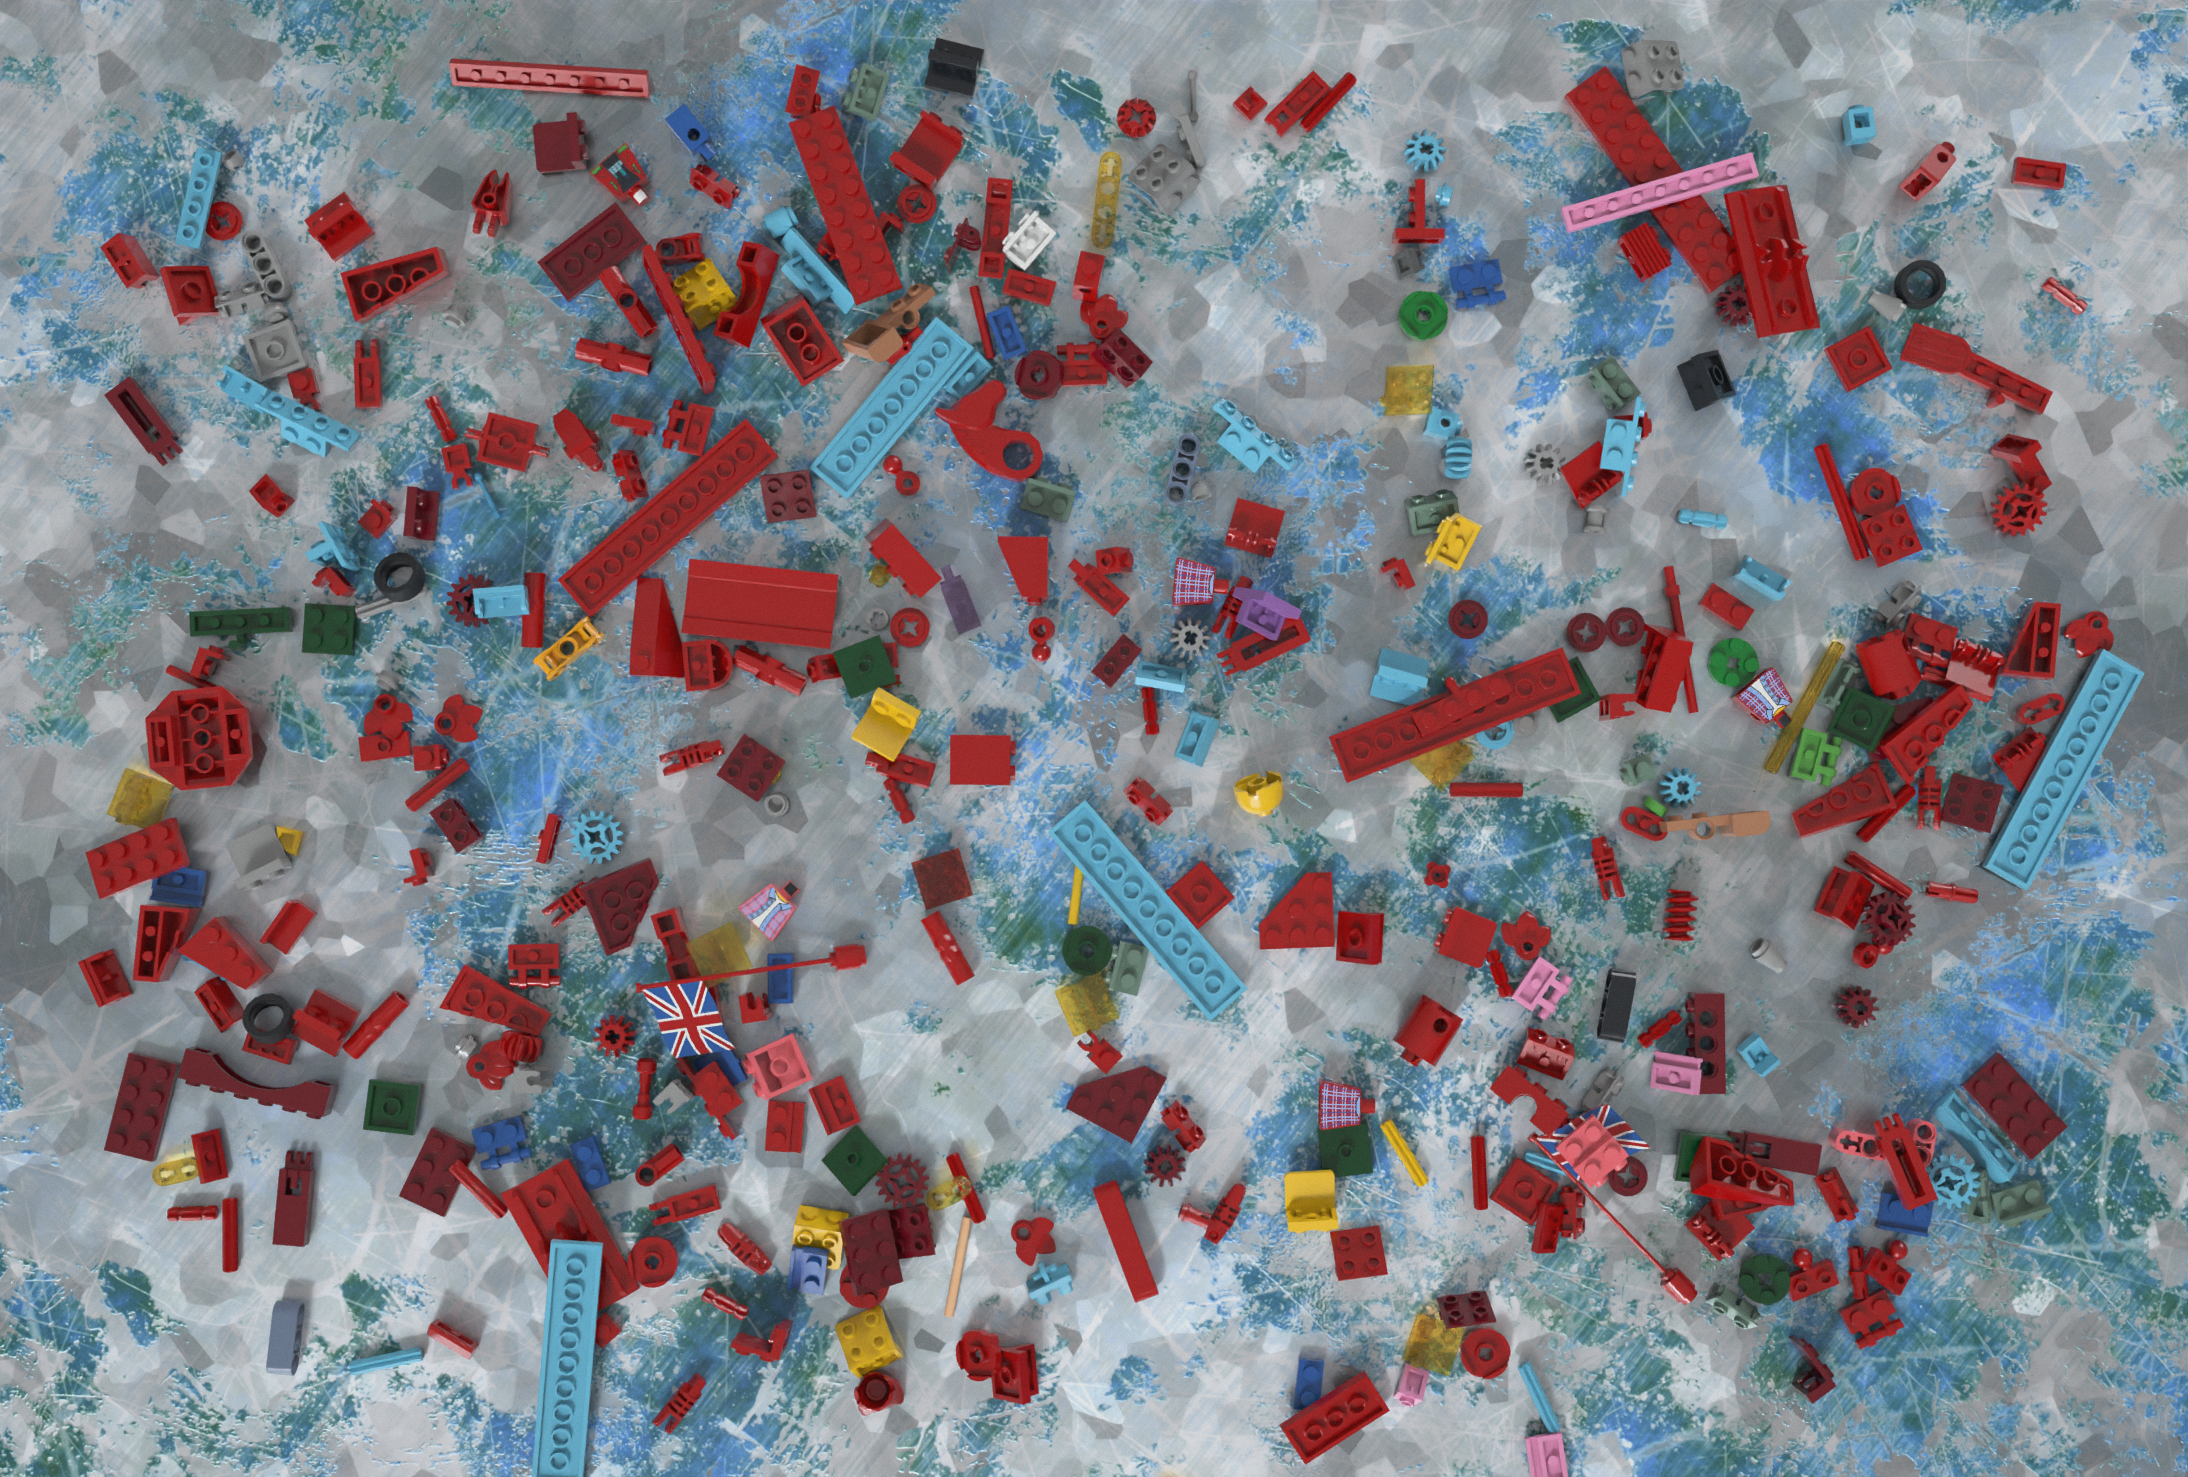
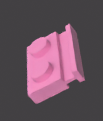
M1654 1051L1655 1062L1652 1064L1650 1087L1699 1095L1702 1073L1700 1064L1703 1062L1702 1058Z
M1560 1431L1524 1437L1530 1477H1568Z

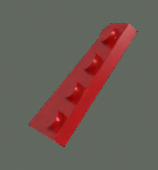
M1954 684L1879 744L1904 783L1910 785L1914 780V774L1920 767L1923 768L1926 765L1930 754L1936 747L1939 748L1942 745L1946 734L1950 729H1954L1974 705L1962 685Z
M1877 761L1870 765L1869 768L1852 776L1843 784L1834 787L1825 795L1798 809L1790 817L1799 839L1896 809L1897 804Z
M464 964L439 1007L536 1036L541 1035L553 1014L468 964Z

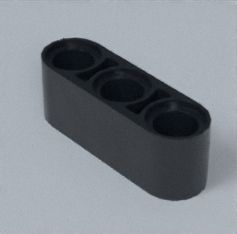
M1616 968L1608 970L1597 1026L1598 1039L1624 1043L1636 986V972Z

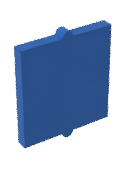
M733 1049L706 1053L693 1060L698 1072L716 1060L733 1086L748 1079L740 1063L741 1059L736 1056Z

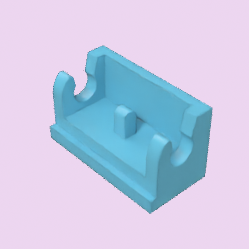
M224 365L222 372L225 374V377L222 381H216V385L221 387L220 390L265 415L266 412L259 409V404L272 391L237 370Z
M1744 555L1732 576L1773 601L1783 599L1786 594L1784 592L1785 588L1792 583L1788 578H1784L1749 555Z
M525 585L473 589L475 613L478 614L479 619L530 614L528 587Z

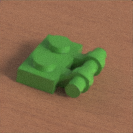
M1801 728L1789 776L1816 782L1817 774H1821L1820 784L1830 787L1832 778H1835L1837 773L1835 766L1838 756L1842 754L1843 749L1840 747L1843 739L1833 736L1831 745L1826 744L1828 734ZM1823 752L1828 753L1825 767L1820 765Z

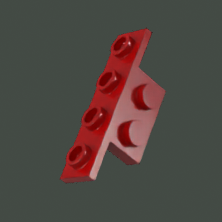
M686 1056L676 1058L678 1070L683 1076L687 1074L692 1081L690 1087L697 1096L701 1095L705 1100L706 1104H704V1107L711 1117L715 1116L719 1121L718 1128L725 1138L729 1136L731 1140L735 1139L739 1134L725 1114L744 1101L715 1060L697 1073Z

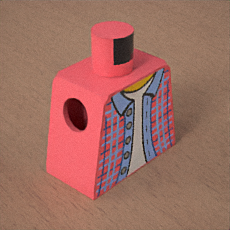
M791 880L781 889L772 883L740 905L738 909L769 940L774 941L798 909L791 899L800 889Z

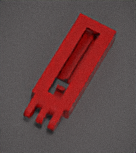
M1300 616L1299 619L1285 618L1277 640H1271L1255 632L1231 643L1230 648L1216 655L1218 659L1228 655L1229 659L1220 664L1222 668L1232 664L1233 668L1225 672L1226 676H1230L1240 670L1244 673L1310 642L1311 638ZM1256 643L1261 653L1246 660L1254 652L1252 648L1245 652H1242V649Z
M1896 1112L1892 1114L1894 1125L1888 1116L1882 1118L1886 1127L1884 1129L1879 1120L1873 1122L1878 1137L1874 1139L1903 1208L1912 1210L1936 1200L1938 1197L1909 1128L1904 1127L1900 1115ZM1900 1138L1905 1153L1897 1156L1895 1151L1901 1148L1897 1144L1896 1139Z

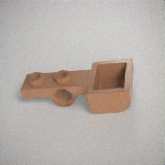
M921 283L912 285L907 290V293L900 299L893 301L890 304V308L875 321L867 319L845 338L842 344L850 354L879 363L886 361L903 345V341L896 329L898 327L913 329L918 325L920 321L918 310L936 295L932 286Z
M1769 810L1707 816V812L1692 813V818L1683 819L1682 815L1667 816L1668 821L1660 822L1661 832L1687 830L1688 835L1694 840H1709L1715 835L1716 826H1719V833L1723 837L1763 834L1770 827ZM1700 822L1704 823L1706 831L1702 836L1697 832V825Z

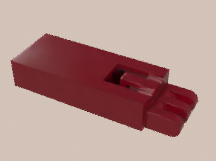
M127 377L104 395L148 454L153 455L162 466L168 464L163 457L164 453L170 460L176 457L171 451L172 447L178 454L184 451L176 441L179 436L134 378ZM152 427L157 429L151 433L157 439L156 442H153L146 433Z
M1744 1130V1133L1727 1131V1136L1736 1137V1142L1732 1141L1735 1150L1743 1155L1749 1154L1754 1157L1753 1161L1763 1167L1769 1166L1774 1169L1813 1176L1818 1175L1822 1151L1821 1144ZM1754 1142L1771 1145L1768 1151L1770 1153L1769 1156L1753 1153L1763 1154L1764 1147L1754 1146Z
M287 1150L285 1167L279 1169L272 1244L304 1247L309 1244L316 1172V1169H313L314 1153L307 1152L304 1162V1152L297 1151L296 1159L293 1161L294 1151ZM298 1178L302 1179L301 1196L292 1195L293 1189L299 1188Z

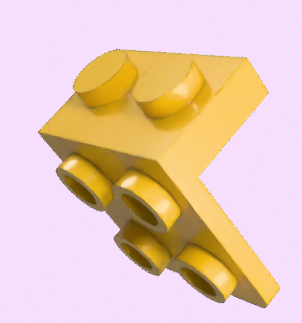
M1457 512L1451 517L1447 516L1445 520H1442L1436 533L1440 534L1439 537L1430 543L1425 552V555L1428 556L1426 563L1432 564L1435 560H1439L1459 571L1483 526Z
M1315 1170L1285 1173V1215L1288 1232L1304 1233L1309 1230L1328 1232L1332 1229H1339L1335 1206L1334 1172L1332 1170Z
M800 1205L794 1224L792 1246L795 1244L798 1248L808 1246L829 1250L827 1269L838 1270L841 1264L843 1249L838 1221L849 1218V1213Z

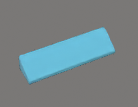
M1953 1090L1950 1091L1933 1106L1931 1113L1983 1170H1987V1174L1996 1184L2009 1181L2020 1163Z

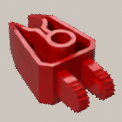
M497 170L491 171L483 179L471 202L476 215L472 227L473 233L480 234L484 222L489 223L488 237L494 238L499 226L509 223L513 191L508 172L505 173L500 184H498L499 176Z
M564 408L553 416L554 428L566 445L563 447V450L571 460L575 458L580 463L584 462L592 472H601L604 463L597 453L601 450L598 445L599 437L592 428L588 430L574 413Z

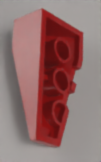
M638 578L630 647L629 675L634 677L684 678L682 643L662 578Z
M1708 1136L1702 1138L1690 1167L1691 1193L1715 1199L1782 1206L1795 1205L1792 1180L1769 1166H1761L1753 1161L1754 1157L1749 1154L1743 1155L1733 1149L1734 1145L1727 1141Z

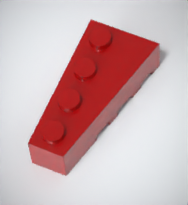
M433 247L340 274L354 320L364 324L451 273L444 250L439 247Z

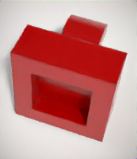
M1251 86L1233 102V107L1249 123L1268 105Z

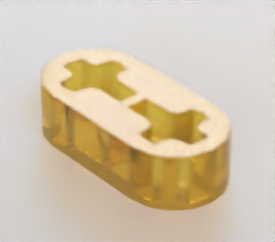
M194 1156L157 1165L152 1172V1179L159 1186L177 1184L199 1177ZM188 1165H194L195 1170H193L192 1172L181 1171V1168H184ZM164 1170H174V1174L168 1176L167 1179L166 1177H161V1172Z
M956 1176L935 1186L926 1195L927 1205L931 1209L939 1211L963 1200L971 1192L970 1181L964 1176ZM962 1186L963 1190L955 1193L952 1192L954 1187ZM945 1194L946 1197L944 1199L936 1201V1195Z

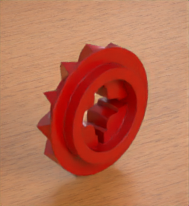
M1136 97L1126 100L1119 107L1117 124L1120 130L1127 136L1134 138L1143 137L1154 128L1156 114L1154 107L1147 100ZM1132 109L1137 114L1143 113L1141 125L1136 120L1130 121Z
M910 185L903 189L898 197V211L901 217L909 223L921 224L929 221L936 212V197L924 185ZM921 195V204L925 208H918L913 213V205L910 202H916Z
M221 201L212 204L205 229L206 233L213 239L222 242L229 239L234 240V237L241 233V226L244 223L241 216L242 213L235 205L229 202ZM216 217L223 219L227 217V221L231 226L223 225L220 228L221 223L218 222L219 220Z
M916 608L901 609L891 620V635L902 646L915 647L920 645L929 635V621L926 615ZM903 619L909 623H916L919 620L914 627L917 636L910 632L901 635L906 628Z

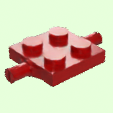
M489 412L486 424L481 431L469 427L466 428V431L469 432H465L466 438L479 440V451L476 460L527 473L533 454L548 458V453H550L549 447L536 445L539 425Z

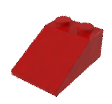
M802 293L760 319L762 326L802 387L844 362L840 352Z

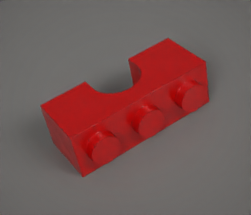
M680 907L651 915L657 938L661 940L667 955L666 967L671 981L701 976Z
M1508 1065L1492 1084L1490 1090L1510 1106L1521 1096L1533 1098L1536 1101L1537 1110L1529 1121L1551 1138L1569 1116V1113L1565 1111L1568 1107L1558 1098H1555L1553 1101L1545 1094L1548 1090L1538 1082L1531 1084L1525 1079L1528 1074L1517 1065L1514 1069Z

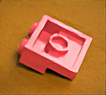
M793 1033L744 1054L746 1060L742 1061L743 1067L748 1075H753L756 1082L752 1084L754 1093L758 1098L762 1097L763 1101L769 1100L813 1079Z
M1593 1114L1555 1145L1558 1152L1590 1188L1594 1185L1596 1187L1603 1185L1608 1180L1607 1174L1613 1169L1618 1171L1628 1162L1626 1158L1629 1155Z

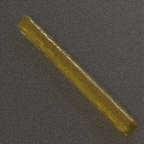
M1838 641L1831 642L1791 716L1792 721L1785 727L1764 766L1766 771L1772 774L1778 773L1845 649L1842 643Z

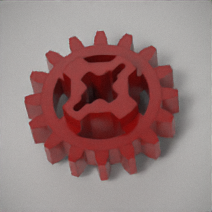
M2022 481L2019 487L2017 483L2012 482L2010 489L2003 486L2002 490L2004 493L1994 494L1998 500L1997 502H1990V505L1995 510L1989 512V514L1996 518L1993 520V524L2000 526L1999 530L2003 533L2008 531L2011 536H2015L2018 531L2019 534L2024 536L2026 529L2032 532L2035 531L2033 526L2035 523L2042 525L2043 522L2039 518L2040 516L2047 515L2042 508L2047 506L2048 503L2041 500L2045 495L2040 491L2037 492L2038 488L2034 485L2029 487V484ZM2017 494H2028V496L2023 495L2022 497H2017L2016 495H2017ZM2015 521H2020V522H2021V523H2019V524H2011V523H2013V522H2015Z

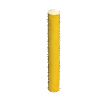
M1076 865L1068 916V924L1075 925L1078 924L1084 874Z

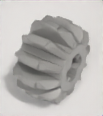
M1549 443L1545 449L1541 444L1536 446V451L1530 449L1528 451L1530 457L1523 460L1525 464L1530 465L1524 469V473L1532 472L1529 480L1533 481L1537 477V485L1539 486L1544 483V480L1548 485H1552L1553 478L1555 480L1561 479L1562 476L1559 472H1561L1560 468L1564 465L1559 463L1566 460L1565 456L1558 458L1557 454L1560 453V449L1557 448L1552 452V444ZM1548 461L1547 467L1542 469L1540 466L1542 462Z
M1187 618L1186 627L1181 620L1177 622L1181 631L1176 628L1171 629V632L1178 637L1169 638V642H1178L1172 648V651L1175 652L1181 648L1180 658H1183L1185 653L1189 652L1188 658L1193 660L1194 651L1197 656H1203L1199 647L1204 650L1209 649L1210 646L1203 643V641L1211 640V636H1203V633L1209 628L1204 626L1200 630L1198 627L1201 624V620L1198 619L1195 626H1192L1191 618ZM1186 633H1190V636L1193 633L1196 636L1194 645H1190V642L1187 645L1184 642Z

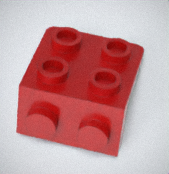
M1451 905L1450 909L1447 908L1442 919V923H1444L1441 932L1436 934L1434 939V952L1472 967L1480 968L1485 960L1497 924L1465 909Z

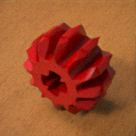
M610 1015L609 1022L603 1018L600 1020L602 1027L597 1026L594 1028V1031L599 1033L600 1036L594 1037L593 1041H601L602 1043L597 1047V1050L600 1051L606 1048L605 1056L607 1057L611 1055L612 1051L616 1058L621 1056V1051L627 1054L630 1052L628 1045L633 1046L636 1043L635 1040L629 1037L636 1035L637 1032L635 1030L629 1031L628 1028L633 1025L631 1021L624 1025L625 1016H620L616 1020L615 1015ZM615 1032V1034L620 1035V1038L615 1040V1038H610V1034Z
M507 1030L503 1032L502 1037L499 1039L498 1053L509 1059L533 1063L537 1061L538 1056L541 1054L543 1041L531 1034Z

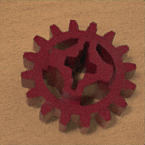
M469 574L468 580L459 577V585L451 584L455 590L454 592H447V595L452 597V601L446 602V605L453 607L449 612L450 615H458L455 620L457 623L464 621V626L469 628L472 622L475 628H480L481 622L487 626L490 625L488 618H478V614L475 613V606L470 603L471 598L474 599L473 589L490 588L493 584L491 579L484 582L485 577L483 575H478L476 579L473 574ZM471 586L470 590L462 593L465 588ZM459 602H461L464 607L463 612L460 609Z
M1883 892L1870 897L1871 900L1864 903L1867 909L1861 911V914L1866 916V919L1861 921V924L1868 926L1864 931L1865 934L1872 933V941L1880 939V946L1888 944L1889 947L1905 943L1906 938L1913 935L1909 929L1916 927L1911 922V919L1916 916L1909 913L1912 906L1904 905L1906 898L1897 899V893L1895 892L1892 894Z
M898 1153L896 1160L890 1155L888 1157L890 1160L889 1164L882 1168L884 1171H879L876 1174L881 1180L876 1181L875 1186L882 1187L878 1195H886L885 1203L893 1200L894 1208L897 1207L898 1203H902L903 1208H907L909 1201L911 1204L916 1205V1197L923 1199L925 1196L921 1190H928L929 1185L925 1184L924 1181L929 1180L930 1175L923 1174L927 1166L920 1167L918 1165L921 1160L920 1158H917L915 1161L911 1160V1153L908 1154L907 1158H903L902 1153ZM902 1164L901 1169L896 1172L889 1171L893 1166ZM911 1167L917 1172L919 1179L913 1176L910 1171ZM901 1175H905V1180L908 1181L905 1182L904 1186L899 1185L900 1181L896 1179L900 1178ZM886 1181L892 1185L895 1190L894 1194L888 1189ZM907 1190H916L913 1194L903 1197L904 1192Z

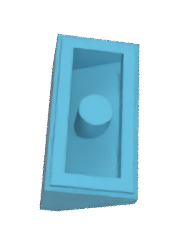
M974 349L943 385V388L958 401L963 396L972 392L994 367Z
M1192 710L1174 756L1202 767L1220 722L1213 717Z

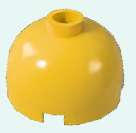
M1266 771L1267 776L1258 778L1259 774L1255 773L1238 780L1235 783L1236 788L1233 787L1238 805L1251 814H1258V816L1270 815L1273 812L1272 810L1277 808L1283 800L1284 787L1281 774Z

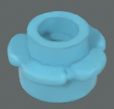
M1444 183L1443 187L1438 186L1435 201L1439 202V207L1441 205L1449 207L1453 187L1446 186L1447 183Z

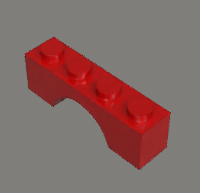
M743 241L736 262L742 278L741 293L732 308L720 311L713 332L714 336L731 345L750 348L780 256L763 244Z

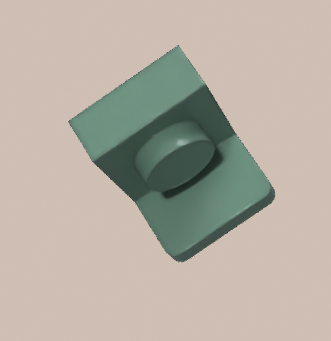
M1649 753L1619 764L1621 767L1619 770L1620 778L1624 784L1627 783L1628 787H1633L1658 777Z

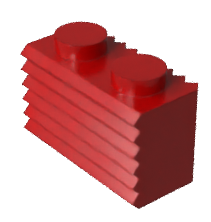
M1647 222L1621 236L1617 241L1641 283L1651 279L1672 265L1670 262L1672 257L1666 247H1661L1657 240L1659 239L1655 227L1649 226Z

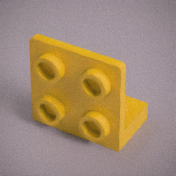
M706 258L673 280L675 296L680 295L685 306L684 310L699 331L717 320L720 311L729 310L737 302V298L710 258Z
M878 687L873 694L870 707L855 728L851 738L885 758L895 761L917 726L922 711Z
M876 1305L835 1325L849 1370L857 1378H861L868 1372H874L904 1357L901 1348L893 1341L880 1305Z

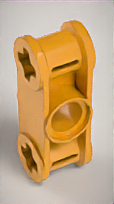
M587 616L550 648L540 653L533 660V663L540 666L547 675L546 679L548 681H552L586 651L597 645L605 635L602 632H598L592 625L591 618ZM567 643H573L575 647L574 652L570 655H565L563 652V648Z

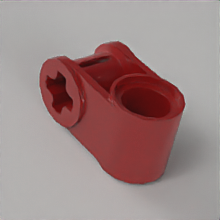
M688 233L682 236L664 238L656 245V250L660 252L663 262L667 266L697 263L706 259V255L703 254L701 247V233ZM672 247L675 249L672 256L665 257L662 255L665 248Z

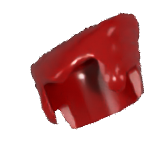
M868 1372L854 1390L858 1410L863 1416L900 1405L904 1401V1393L898 1381L884 1373Z

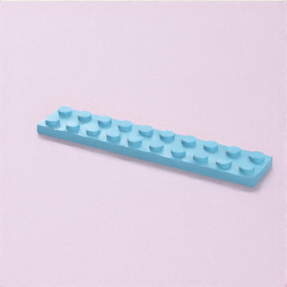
M2098 649L1983 862V867L2023 890L2030 888L2143 678L2144 672L2105 649Z
M1086 800L1048 831L1049 835L1209 1021L1248 989Z
M552 1239L532 1477H584L603 1243L560 1239Z

